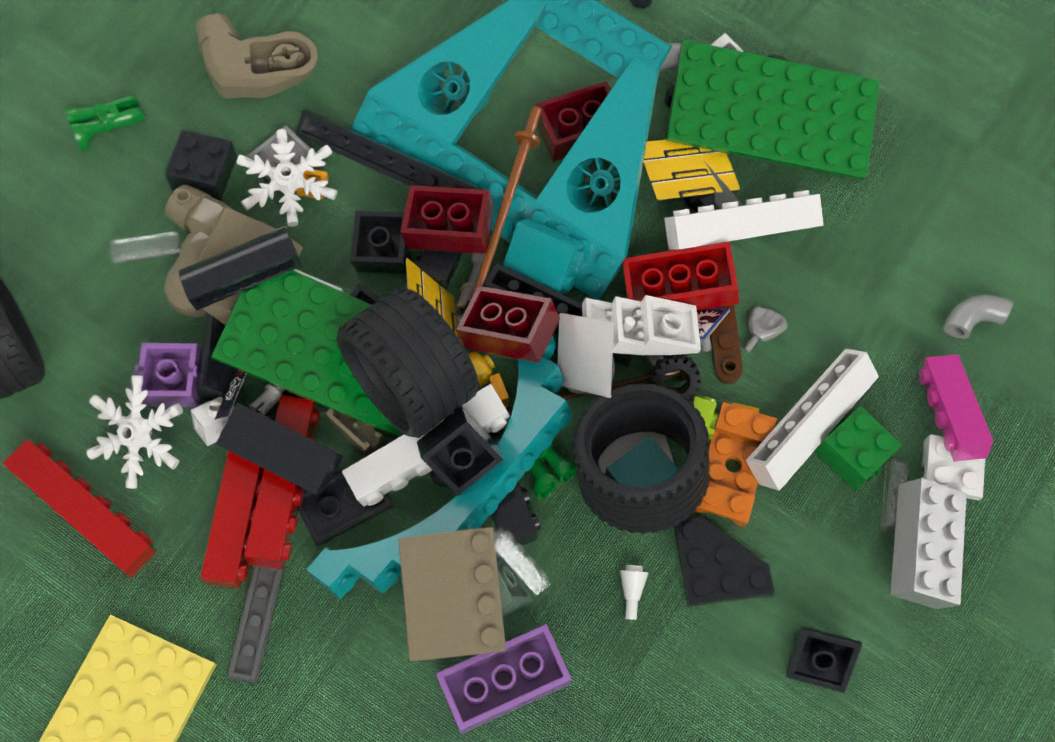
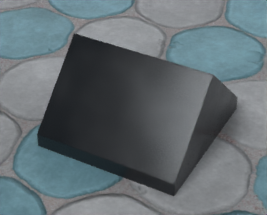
M802 626L794 633L787 677L845 693L860 653L862 642Z

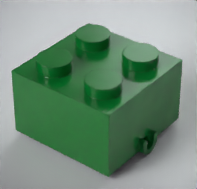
M860 406L823 440L815 453L856 492L869 478L873 479L880 473L879 469L899 450L902 444Z

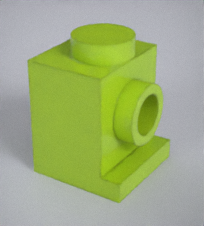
M695 396L693 401L694 408L700 411L701 416L705 420L710 443L719 416L718 413L714 412L717 403L710 397Z

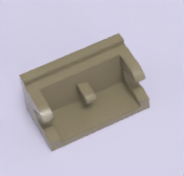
M332 409L325 413L329 424L365 457L377 451L387 441V438L374 427Z

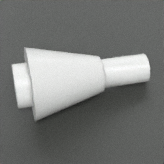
M626 565V570H620L624 598L626 600L625 619L637 620L638 601L640 600L648 573L643 572V566Z

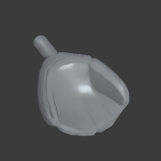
M759 306L752 308L747 323L753 337L744 347V350L749 353L758 340L764 342L780 335L788 327L786 319L781 314Z

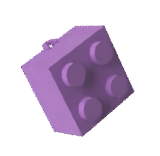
M142 343L139 365H135V375L143 376L141 391H148L142 404H145L146 407H159L162 403H164L165 407H171L177 403L181 407L200 406L201 397L197 394L201 348L198 344Z

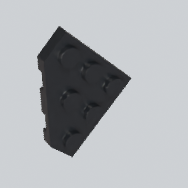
M703 517L689 518L679 522V525L673 526L688 607L773 596L775 594L769 565Z

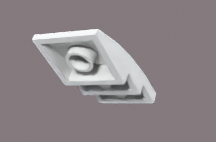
M645 295L641 302L615 297L612 303L585 298L582 303L583 317L614 323L613 353L678 355L699 353L701 351L695 305Z

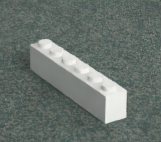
M809 190L793 192L794 197L787 199L786 194L770 196V201L762 202L761 197L747 199L746 205L738 206V201L722 203V209L714 210V205L698 207V213L690 214L689 209L673 211V217L664 218L668 249H685L824 226L820 194L810 195Z
M845 349L746 459V463L759 485L780 491L879 376L867 352Z
M491 384L479 390L475 397L462 406L487 433L501 431L510 420L508 411ZM404 434L342 471L356 499L363 506L377 504L384 498L383 495L391 490L398 491L408 484V480L417 475H426L432 471L421 459L417 446V441L423 436L415 438Z

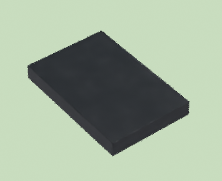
M343 470L335 473L330 483L320 494L315 495L304 489L302 504L296 507L318 547L391 509L393 504L387 493L383 495L384 498L377 504L363 506L356 499L342 473Z

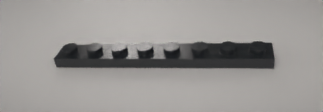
M302 110L296 135L323 147L328 145L331 151L409 186L483 190L482 187L310 110Z

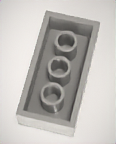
M924 478L898 484L891 596L934 609L961 605L967 493Z

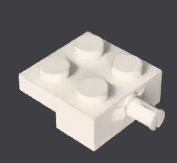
M930 434L923 444L922 467L925 468L924 479L967 493L966 498L980 500L983 498L985 459L953 462L950 451H947L944 447V437Z

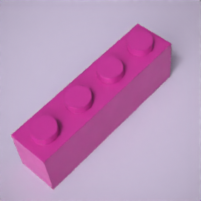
M959 355L926 357L923 369L919 371V380L921 385H925L928 404L930 407L933 406L936 425L938 428H941L944 435L945 449L950 451L953 462L987 458L994 441Z

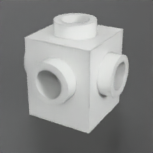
M221 396L191 410L194 429L207 446L217 442L235 408L234 406L232 407L228 417L214 420L223 400Z

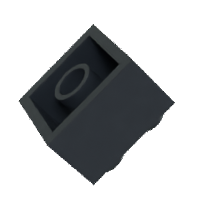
M182 130L165 171V176L171 189L176 190L182 185H189L221 201L237 159L232 141Z
M355 211L350 262L357 272L407 274L406 258L411 259V249H407L401 235L405 212Z
M462 406L417 441L421 459L458 496L504 460L495 440Z

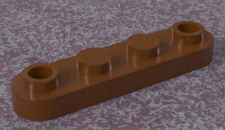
M731 305L719 307L728 308L730 312L710 335L714 373L716 378L723 384L736 383L743 372L735 306ZM731 365L734 370L728 371L725 366Z

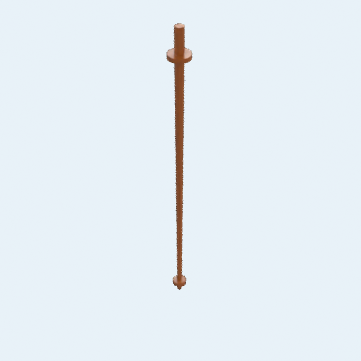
M532 107L525 131H517L515 133L514 140L520 146L472 297L478 286H484L483 284L485 283L529 149L539 147L541 140L535 135L542 109L539 107ZM459 336L458 339L460 340V342H461L462 345L464 346V344H463V342H462V340H461V338H460V336Z

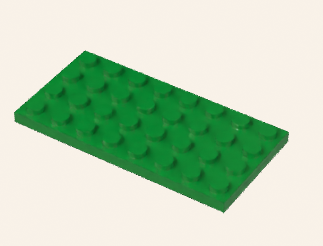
M683 39L680 45L666 141L863 181L867 178L880 80Z
M294 270L240 293L211 356L212 359L397 438L404 435L384 417L366 395L348 368L337 344L339 327L359 313H363L371 304Z

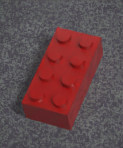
M730 242L629 257L623 261L628 299L641 302L645 295L695 305L697 311L739 304V290Z

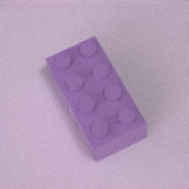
M547 624L505 642L506 651L478 654L436 673L440 687L461 735L570 685L572 679Z

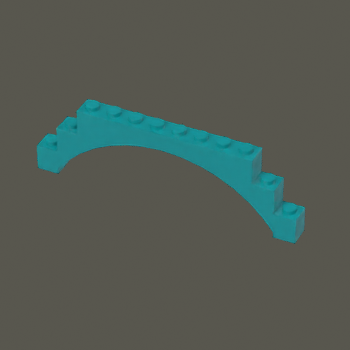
M553 336L539 363L518 359L516 399L508 425L498 443L504 460L459 496L457 495L439 511L397 535L350 549L330 551L325 547L306 569L319 584L341 599L353 588L355 582L360 577L384 594L396 583L401 574L399 538L480 528L486 518L496 511L499 503L507 493L515 488L517 481L523 474L532 468L535 460L543 450L551 445L553 438L562 428L568 425L570 418L573 416L567 401L554 394L560 390L565 379L559 366L548 360L557 348Z

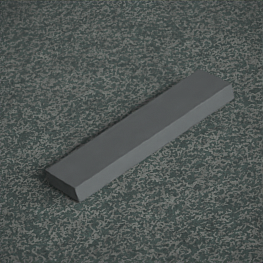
M254 566L227 675L228 679L258 684L285 568L276 569Z

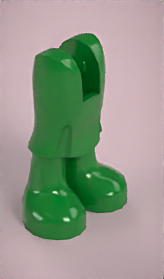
M136 95L124 96L107 103H95L94 106L64 108L80 152L90 148V139L96 134L102 132L107 134L112 130L133 126L145 120L144 112L138 108L139 101ZM98 118V120L86 122V121H89V120H91V119Z
M552 444L543 450L530 469L535 478L532 489L538 500L544 499L556 489L558 481L561 484H566L577 475L575 462L563 458L554 449ZM544 460L549 463L555 476L542 464Z

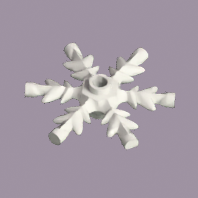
M279 129L276 131L278 144H271L272 148L278 153L273 156L280 160V164L277 167H271L268 159L264 164L258 155H254V160L243 155L238 156L237 164L250 168L246 171V174L260 173L258 178L269 175L271 178L269 184L259 183L262 188L249 189L248 192L253 195L244 199L241 203L246 210L252 208L257 202H259L260 207H263L268 196L273 200L274 191L280 190L284 193V196L279 202H284L279 213L284 214L287 212L288 226L294 227L298 225L296 211L303 212V208L296 202L301 200L300 197L294 194L297 188H304L306 195L310 191L317 200H320V195L332 200L335 199L338 191L324 187L328 184V181L314 182L316 177L308 180L303 177L305 170L313 172L315 170L312 167L324 166L326 163L321 160L331 155L332 151L328 145L322 147L317 153L311 148L306 159L301 155L300 164L294 165L290 159L295 153H290L295 142L287 143V131Z
M132 375V390L129 388L125 390L131 402L125 403L131 410L129 416H122L121 407L118 406L116 410L114 402L110 397L107 399V403L98 395H94L89 401L92 406L102 412L98 415L99 419H109L108 425L117 424L119 428L117 435L107 432L109 438L97 437V441L100 444L88 449L87 456L93 460L104 453L105 460H108L113 450L118 454L120 445H126L128 453L122 459L128 460L122 467L121 472L128 473L126 488L130 489L137 488L136 475H143V470L138 462L144 461L138 453L141 447L147 448L149 458L153 454L155 462L159 467L163 460L173 470L180 462L176 457L167 452L172 448L171 445L159 444L161 439L152 440L151 436L152 428L162 431L160 425L172 427L173 423L169 419L182 414L183 409L177 403L165 410V405L162 403L156 413H154L153 409L150 411L149 419L142 418L140 411L146 405L141 403L147 396L148 391H141L143 376Z

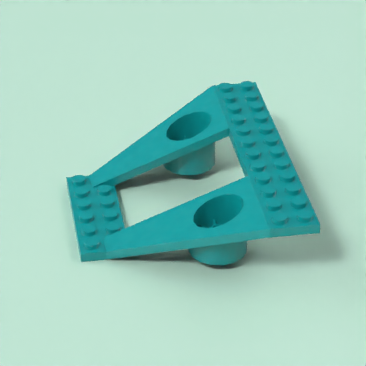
M509 0L369 89L351 129L482 187L483 190H490L494 205L490 230L493 231L509 178L456 144V142L473 117L486 106L492 89L534 27L539 28L617 77L618 81L539 197L519 184L517 185L500 236L511 243L517 222L529 218L583 242L582 251L584 256L582 262L575 268L573 273L575 277L573 286L591 298L601 301L628 255L658 74L672 46L598 0ZM455 63L463 68L460 75H458ZM449 67L451 76L446 77L443 74ZM441 81H444V90H441ZM443 93L448 97L447 102H445L442 96ZM455 100L458 101L459 105L457 110L451 108ZM594 159L598 168L596 172L587 168ZM602 159L612 163L608 170L604 169ZM585 174L591 177L589 185H585ZM591 187L595 193L593 198L588 195L586 188ZM612 191L618 194L613 203L610 195ZM599 196L605 197L607 207L596 203Z

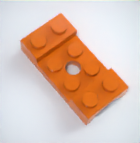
M725 402L722 403L715 431L709 444V486L705 497H702L701 505L696 508L695 512H709L731 519L738 526L745 528L749 521L758 481L746 463V459L772 432L777 418ZM730 459L736 460L740 464V471L736 473L728 471L725 462Z

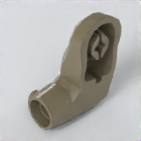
M219 13L206 15L196 24L195 31L200 54L203 55L206 72L213 87L222 98H266L275 95L309 78L317 65L318 54L316 46L311 39L299 32L285 31L267 37H254L241 41L230 18L226 15Z
M182 185L169 197L165 207V214L181 229L190 234L182 245L180 256L167 274L164 288L168 304L176 312L187 317H202L205 315V310L200 309L196 311L187 297L182 295L184 288L179 277V270L197 263L222 209L225 207L232 208L212 198L205 192L189 185Z

